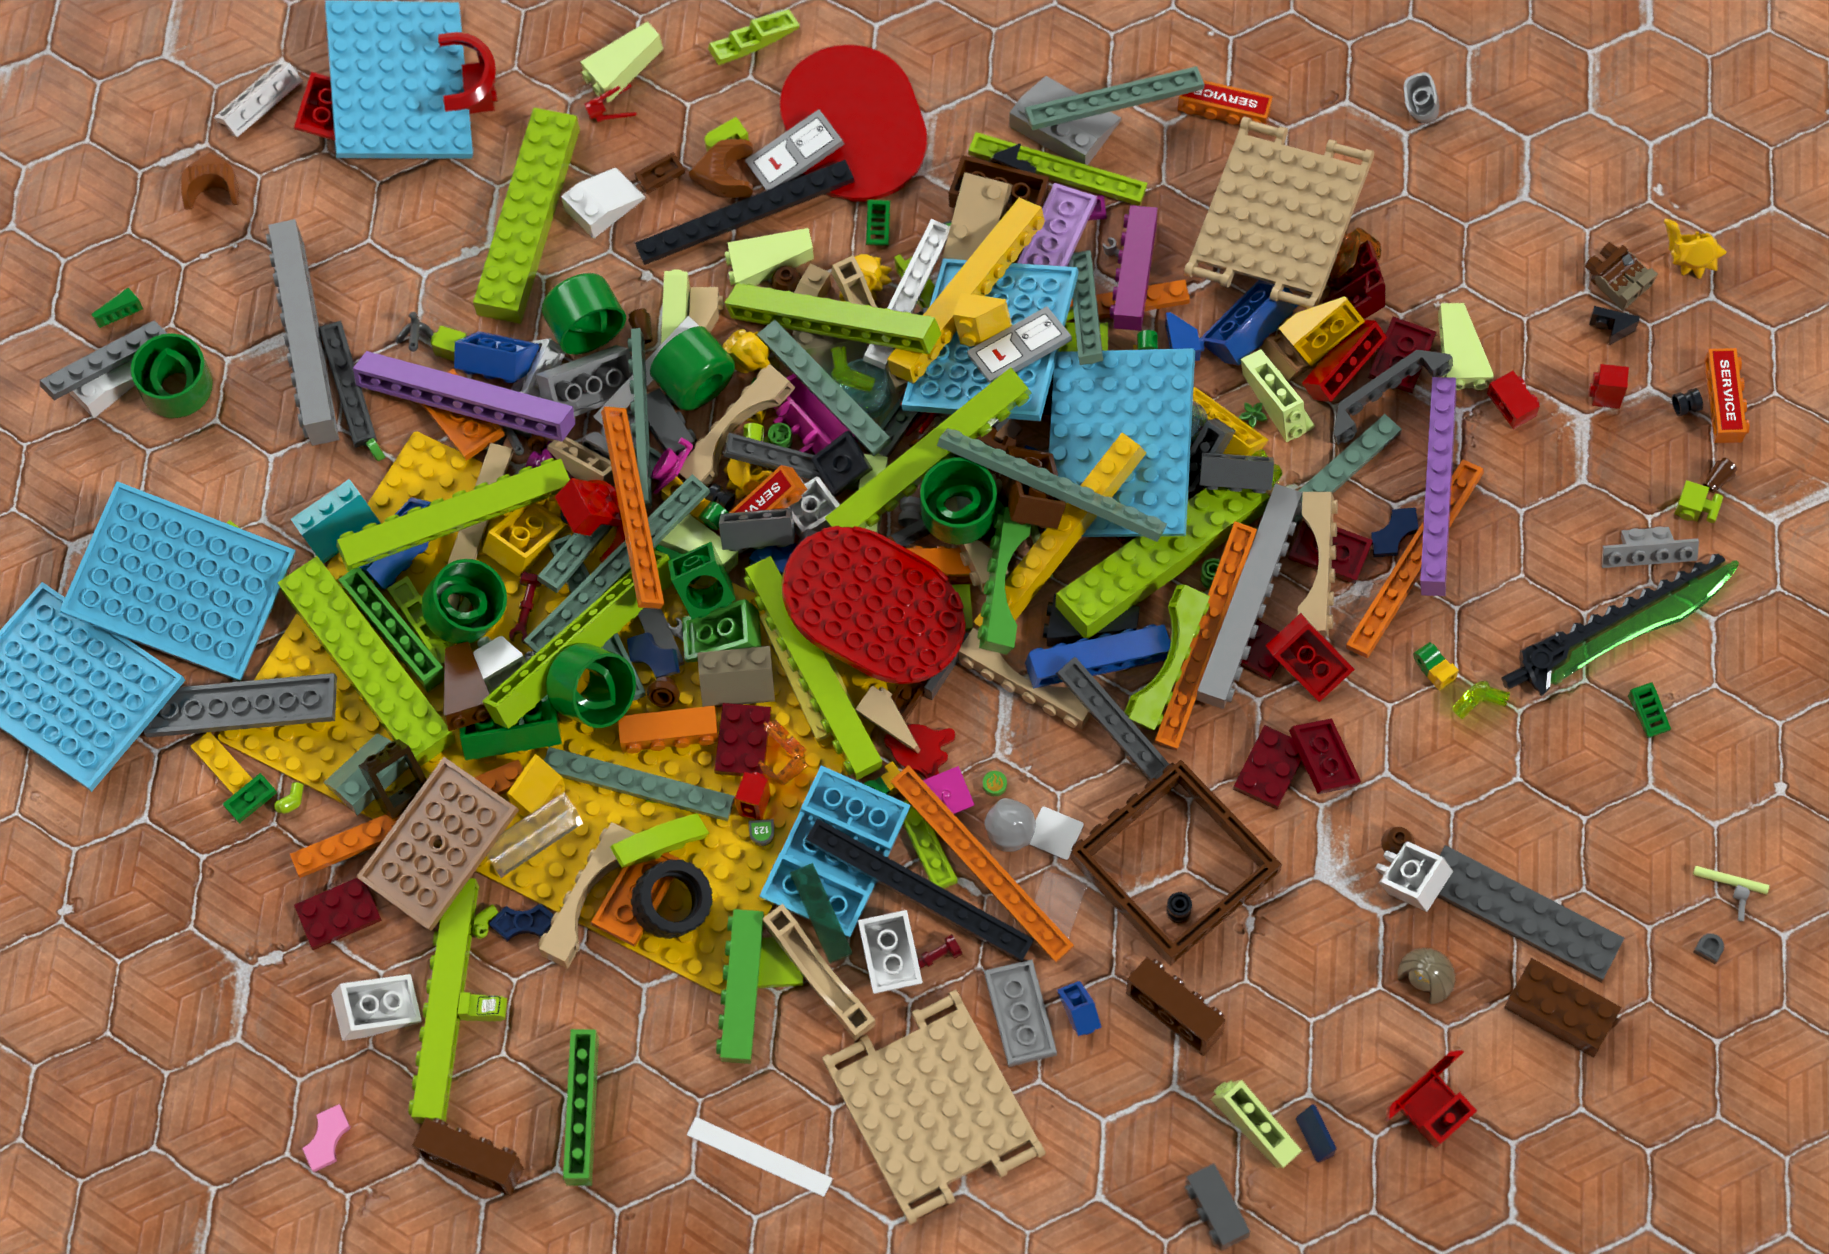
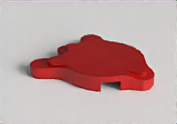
M920 724L907 725L920 748L917 754L891 735L887 734L885 736L884 744L891 751L897 764L903 769L909 765L914 772L920 773L925 779L939 774L938 768L948 760V754L942 751L941 748L953 742L956 738L955 731L952 728L933 730Z

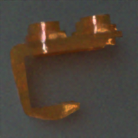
M1356 228L1349 234L1345 233L1327 281L1333 282L1345 274L1350 267L1353 268L1360 242L1370 241L1379 260L1381 257L1380 242L1361 228Z
M774 719L772 722H765L764 729L793 758L778 775L761 760L759 764L762 771L774 782L785 785L808 766L807 761L803 759L804 753L807 750L793 736L788 739L787 737L790 733Z

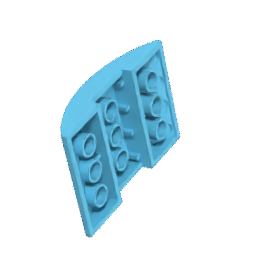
M821 765L759 897L778 906L783 904L787 910L850 938L877 882L805 842V839L818 818L882 855L889 857L911 805Z

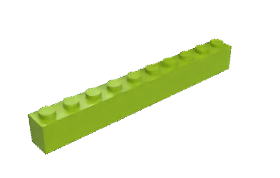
M737 283L725 301L732 319L769 325L772 321L776 320L783 328L924 354H930L941 335L936 319L928 315L923 316L910 312L894 311L888 308H877L870 305H860L848 301L843 302L830 298L815 297L809 294L804 295L791 291L758 287L751 284Z
M1010 367L828 514L825 519L832 527L853 528L857 526L866 528L867 526H874L879 522L880 516L884 512L894 510L899 505V500L904 496L909 497L917 491V486L922 483L925 475L934 465L943 460L955 458V453L937 446L940 436L947 428L958 430L962 435L972 439H976L979 436L983 437L992 430L991 426L998 420L1002 422L1009 417L1010 411L1014 407L1024 405L1029 400V395L1032 392L1012 367Z
M547 459L541 462V466L532 468V466L525 467L519 470V474L510 476V474L503 475L496 479L497 482L489 485L488 482L481 483L474 487L475 490L467 493L465 490L453 494V498L445 501L443 498L432 501L430 506L423 509L420 506L407 511L408 514L401 517L393 515L386 518L385 522L379 525L371 523L364 526L363 530L357 533L349 531L340 535L336 546L346 570L356 569L557 495L570 480L562 459Z
M654 550L661 589L664 591L672 585L668 565L670 558L667 554ZM631 570L482 701L495 723L509 729L547 695L546 681L549 669L555 658L564 649L579 643L592 644L601 648L606 641L621 631L625 624L639 614L643 608L638 607Z
M769 556L746 567V577L743 578L749 591L754 590L757 596L754 600L759 610H764L768 617L765 618L766 623L771 631H776L779 637L776 641L781 651H787L790 657L787 659L793 672L797 671L801 678L798 681L804 693L808 691L812 699L809 702L814 712H820L822 715L821 725L826 734L831 733L834 738L832 745L838 755L842 753L845 759L843 765L848 775L853 774L855 779L858 780L882 768L881 757L823 651L808 641L791 621L783 602L782 576L772 557Z
M470 878L438 921L440 923L439 931L434 933L433 945L436 946L435 955H431L430 970H433L432 979L427 980L426 986L429 999L428 1003H424L423 1018H426L425 1027L420 1028L419 1041L422 1042L421 1051H417L416 1066H419L418 1075L413 1077L412 1090L415 1091L414 1100L409 1102V1115H412V1119L418 1124H423L425 1118L430 1120L439 1118L446 1122L460 1017L458 1015L460 992L465 990L473 934L472 926L479 892L476 878Z

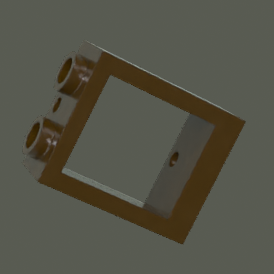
M399 739L389 742L383 750L368 756L365 762L358 766L382 812L392 819L405 811L427 780L410 746ZM404 756L415 780L388 798L376 774Z

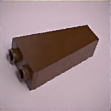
M469 642L445 648L444 716L448 731L491 719L492 717L482 702L489 696V692Z

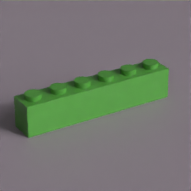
M360 567L349 571L338 579L342 589L427 692L444 681L442 665Z
M734 909L733 916H728L727 931L732 932L731 941H726L725 956H729V965H724L723 980H727V988L721 991V1005H725L724 1015H719L718 1029L723 1030L722 1039H717L716 1054L720 1055L721 1062L751 1064L763 934V911Z
M571 1029L563 1172V1179L567 1186H592L599 1036L596 1029Z

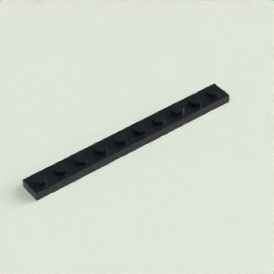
M843 160L635 242L643 264L647 265L854 183V177L846 160Z
M818 818L805 839V842L1020 962L1023 961L1034 941L1028 935Z

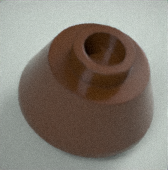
M782 266L773 274L771 286L775 290L791 291L794 293L802 277L794 268Z
M661 676L649 685L647 697L654 705L666 708L678 702L680 692L672 678Z
M1392 827L1383 834L1381 846L1384 852L1389 851L1398 854L1405 842L1415 845V839L1409 830L1403 827Z

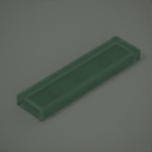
M813 863L790 872L791 879L829 964L852 955L853 952Z

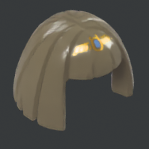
M1422 947L1410 951L1401 960L1397 973L1398 980L1409 976V980L1414 987L1422 991H1430V1004L1442 1002L1443 999H1447L1455 986L1456 976L1452 963L1443 953L1433 948Z

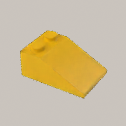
M1344 296L1296 313L1287 319L1279 329L1307 363L1312 366L1365 321Z
M536 502L513 511L488 531L483 552L520 578L523 572H527L548 550V543L556 540L568 524H565L561 518Z

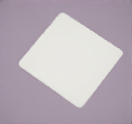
M1043 806L1037 816L1035 832L1029 845L1067 860L1084 823Z

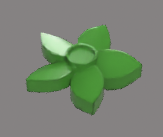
M1245 402L1244 409L1246 412L1242 413L1239 419H1249V425L1252 428L1255 427L1257 421L1267 420L1265 414L1261 412L1262 403H1257L1252 407V405Z

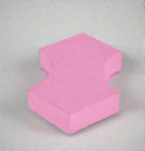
M340 1104L316 1115L318 1119L317 1133L314 1139L302 1148L313 1173L337 1162L335 1154L337 1142L344 1133L350 1130L349 1123Z

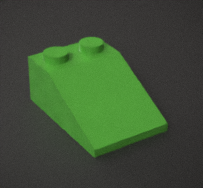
M746 599L733 602L725 608L719 607L710 611L703 618L697 617L692 620L690 615L682 617L684 657L686 662H698V652L762 647L759 609Z

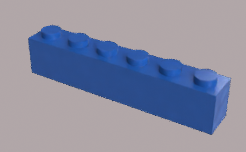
M1151 624L1140 630L1127 629L1116 635L1104 634L1097 639L1089 640L1084 638L1073 644L1066 645V643H1060L1049 649L1036 648L1028 653L1025 666L1034 689L1062 683L1063 681L1057 676L1056 672L1073 657H1076L1092 676L1165 661L1171 641L1165 625L1156 626Z

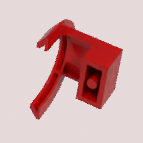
M467 33L438 34L440 47L451 45L466 46L477 52L479 60L477 63L461 64L464 92L443 96L445 112L469 109V114L495 111L494 102H498L497 90L494 85L496 83V65L493 54L488 46L479 38Z
M571 478L557 493L555 499L573 533L590 536L601 524L617 527L612 544L599 558L601 563L605 561L625 541L616 488L601 480L586 481Z
M1464 1051L1448 1052L1387 1108L1385 1121L1388 1122L1401 1111L1435 1149L1477 1112L1476 1108L1461 1092L1456 1095L1439 1077Z

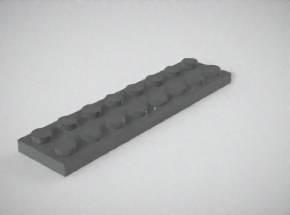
M335 673L180 687L144 729V734L149 738L335 721L337 676Z
M1446 845L1444 846L1439 856L1446 860L1453 872L1438 894V898L1602 983L1625 939L1624 937Z

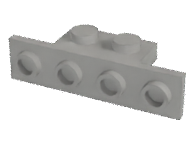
M1659 526L1647 529L1633 528L1631 530H1621L1623 544L1603 546L1601 566L1602 568L1697 561L1699 540H1674L1669 527Z

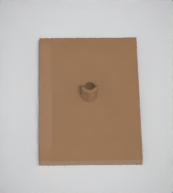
M443 757L356 877L428 930L432 931L519 809Z

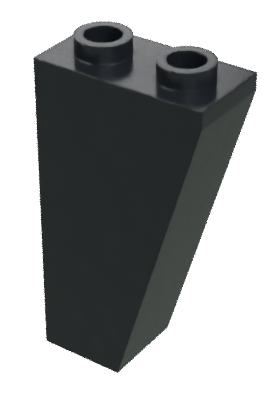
M1054 594L1053 602H1048L1046 616H1050L1049 624H1044L1043 638H1047V646L1054 647L1060 643L1068 645L1084 639L1055 607L1056 594ZM1133 605L1090 637L1089 640L1097 639L1104 634H1120L1127 629L1137 630L1140 606Z

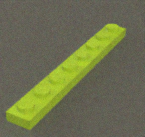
M976 132L969 147L968 155L989 161L995 153L1017 144ZM1022 145L1016 158L1028 161L1037 168L1035 174L1047 176L1050 180L1137 206L1141 205L1147 189L1146 182Z

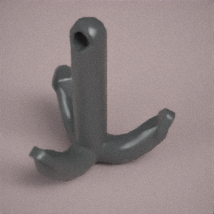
M410 312L408 317L411 318V323L407 324L397 335L396 343H402L410 333L409 350L415 352L418 349L419 331H423L430 340L434 332L428 325L419 322L416 312Z
M503 426L505 436L497 440L496 444L503 446L507 437L514 452L517 455H522L524 449L516 434L529 440L532 433Z

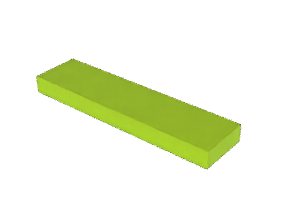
M910 806L903 826L929 880L943 889L958 883L934 830Z

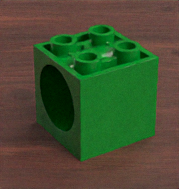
M712 542L668 561L671 581L692 620L697 617L703 618L710 611L719 607L725 608L732 601L736 600L732 581ZM703 575L712 576L717 579L711 587L706 589H694L688 586L694 578Z

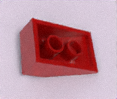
M315 72L310 73L294 124V130L335 141L331 80L329 76Z
M1302 613L1266 645L1271 654L1318 702L1323 700L1355 670Z

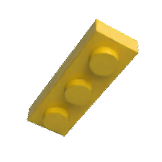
M207 732L190 746L232 795L252 780L249 774L211 732Z

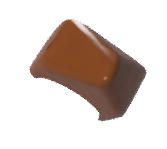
M727 139L717 142L689 171V177L721 197H751L753 194L752 184L747 181L734 179L727 173V170L734 162L751 156L753 154V144L745 139Z
M212 151L193 162L182 173L181 194L186 210H191L197 196L210 188H221L228 191L233 206L239 205V185L234 170L228 162Z

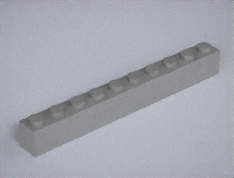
M1278 484L1274 485L1199 685L1196 700L1224 709L1226 702L1231 703L1235 693V689L1232 688L1234 680L1239 682L1243 671L1240 664L1242 659L1247 660L1251 647L1247 645L1250 638L1255 639L1259 628L1258 625H1255L1257 618H1263L1266 605L1263 602L1265 597L1270 598L1274 584L1271 583L1273 576L1278 577L1282 565L1278 563L1280 556L1285 557L1289 547V543L1286 542L1288 535L1293 536L1297 525L1293 521L1296 515H1301L1302 492Z

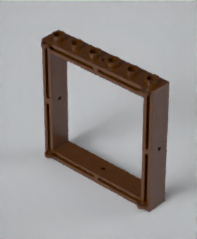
M1179 760L1176 764H1169L1163 770L1162 776L1158 779H1151L1145 785L1144 791L1139 795L1137 793L1133 794L1127 800L1126 806L1121 810L1119 808L1115 809L1108 816L1109 820L1103 825H1096L1090 831L1089 837L1084 841L1082 839L1078 840L1071 848V861L1170 966L1278 875L1282 866L1276 857L1182 760ZM1180 784L1260 868L1172 942L1092 856L1175 786Z

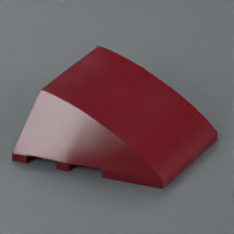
M1365 241L1334 262L1328 283L1331 289L1329 296L1323 300L1322 304L1345 296L1363 319L1368 318L1385 307V282L1376 252L1370 241Z

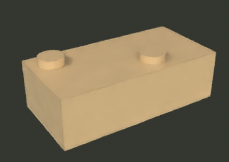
M964 172L942 261L943 259L968 260L1005 215L1012 185Z

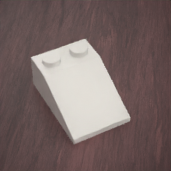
M615 167L579 182L563 194L561 198L564 210L594 239L644 200L645 196Z
M132 360L71 391L69 394L93 418L97 417L135 386L131 376Z
M907 910L858 920L873 994L923 984Z
M411 974L341 983L332 993L342 1041L366 1038L422 1021Z

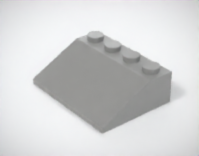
M1045 76L1021 96L1009 112V127L1066 159L1088 165L1120 123L1121 117L1112 112H1107L1031 130L1025 115V107L1079 95Z

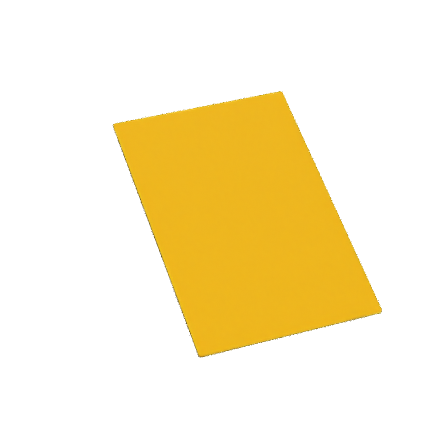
M414 432L367 504L380 523H384L386 518L395 515L411 497L429 502L443 498L445 501L453 498L452 495L456 492L465 490L467 493L474 490L483 463L474 458L466 461L459 451L420 432ZM549 498L538 502L561 518V508L556 500L549 501ZM511 511L490 519L476 560L489 565L498 573L507 592V605L504 614L483 637L487 636L494 640L499 636H503L525 656L527 652L533 650L522 642L523 634H517L513 642L509 638V633L518 622L521 610L519 605L524 599L527 586L521 585L520 578L483 552L488 531L513 512ZM567 525L557 539L574 534L569 525ZM613 526L585 559L584 564L589 575L601 564L599 558L612 544L617 531L616 526ZM459 531L430 541L427 549L412 560V565L396 577L395 583L408 576L419 595L421 594L423 597L429 583L448 564ZM550 548L527 571L528 573L537 575L541 573L553 559ZM338 553L331 559L326 568L341 586L338 579L349 571L346 570L341 555ZM703 575L694 585L689 583L688 586L694 589H706L711 587L717 579L712 576ZM566 583L557 593L543 584L541 587L536 588L532 602L534 604L533 611L529 613L526 625L528 635L571 594ZM672 583L669 588L662 591L664 605L661 609L667 623L671 627H677L675 618H679L682 621V617L689 616V613ZM732 583L736 599L732 603L746 599L758 608L754 600L757 597L755 593ZM377 588L380 591V593L385 597V599L390 603V605L401 616V618L406 622V624L411 628V630L414 632V630L412 629V627L400 611L399 607L387 591V588L385 590ZM471 604V606H470L468 612L473 611L472 604ZM759 610V616L765 614L764 610ZM296 614L254 680L335 673L337 676L335 721L221 731L218 739L221 743L347 806L324 782L375 734L378 733L390 741L394 740L301 617ZM638 615L625 624L621 631L618 632L628 656L627 638L645 633ZM761 621V646H770L775 701L743 705L771 707L772 710L764 776L768 779L771 797L762 820L773 819L774 839L766 846L754 844L750 839L749 821L755 820L739 816L736 802H734L728 821L698 814L709 832L705 839L686 843L682 849L667 852L685 862L694 864L698 869L700 868L705 877L708 878L713 893L710 913L705 918V921L696 929L683 936L665 939L663 937H655L653 934L644 931L636 947L592 926L591 921L620 874L622 867L616 868L604 876L593 887L582 906L578 924L718 995H721V991L727 988V980H723L724 965H729V956H725L726 941H731L732 932L727 931L728 916H733L734 909L763 911L764 917L770 913L774 904L760 898L759 895L779 853L782 851L820 766L822 765L846 777L848 776L843 765L845 759L842 753L838 755L832 745L834 738L831 736L819 742L816 741ZM371 625L446 723L444 716V681L427 692ZM673 636L683 658L684 665L679 666L680 673L668 676L676 682L679 689L680 697L678 702L666 708L654 705L647 697L649 685L657 679L654 676L653 670L646 663L631 662L646 692V696L632 701L625 715L703 707L698 662L685 661L684 642L679 637ZM479 640L469 643L472 652L479 648L477 645ZM831 655L855 708H857L871 686L877 689L881 686L893 694L899 685L872 678ZM588 669L584 670L578 681L576 690L580 694L586 689L590 675ZM722 706L715 707L717 714L718 736L720 730ZM558 712L562 744L551 746L552 748L736 797L743 776L720 775L714 772L718 741L711 745L689 744L686 748L665 747V749L660 751L644 749L638 753L631 754L622 752L618 722L605 728H593L563 716ZM859 714L861 723L870 737L876 725ZM460 729L452 730L456 742L420 768L426 779H428L443 757H445L472 777L479 776L519 759L524 770L535 754L544 760L549 747L465 760L460 740ZM410 768L385 789L388 798L415 780ZM563 778L565 791L560 799H555L552 803L549 815L544 820L541 819L537 825L517 813L475 872L538 904L541 903L544 907L554 912H560L564 906L563 899L569 890H573L576 885L575 879L581 869H585L588 864L587 858L592 849L597 848L600 843L599 837L604 828L608 829L611 822L637 834L657 825L696 813L661 803L646 802V799ZM508 792L499 795L510 803L507 795ZM376 799L361 812V814L371 819L385 815ZM674 879L656 910L662 918L671 922H679L690 914L692 898L686 885L680 880Z

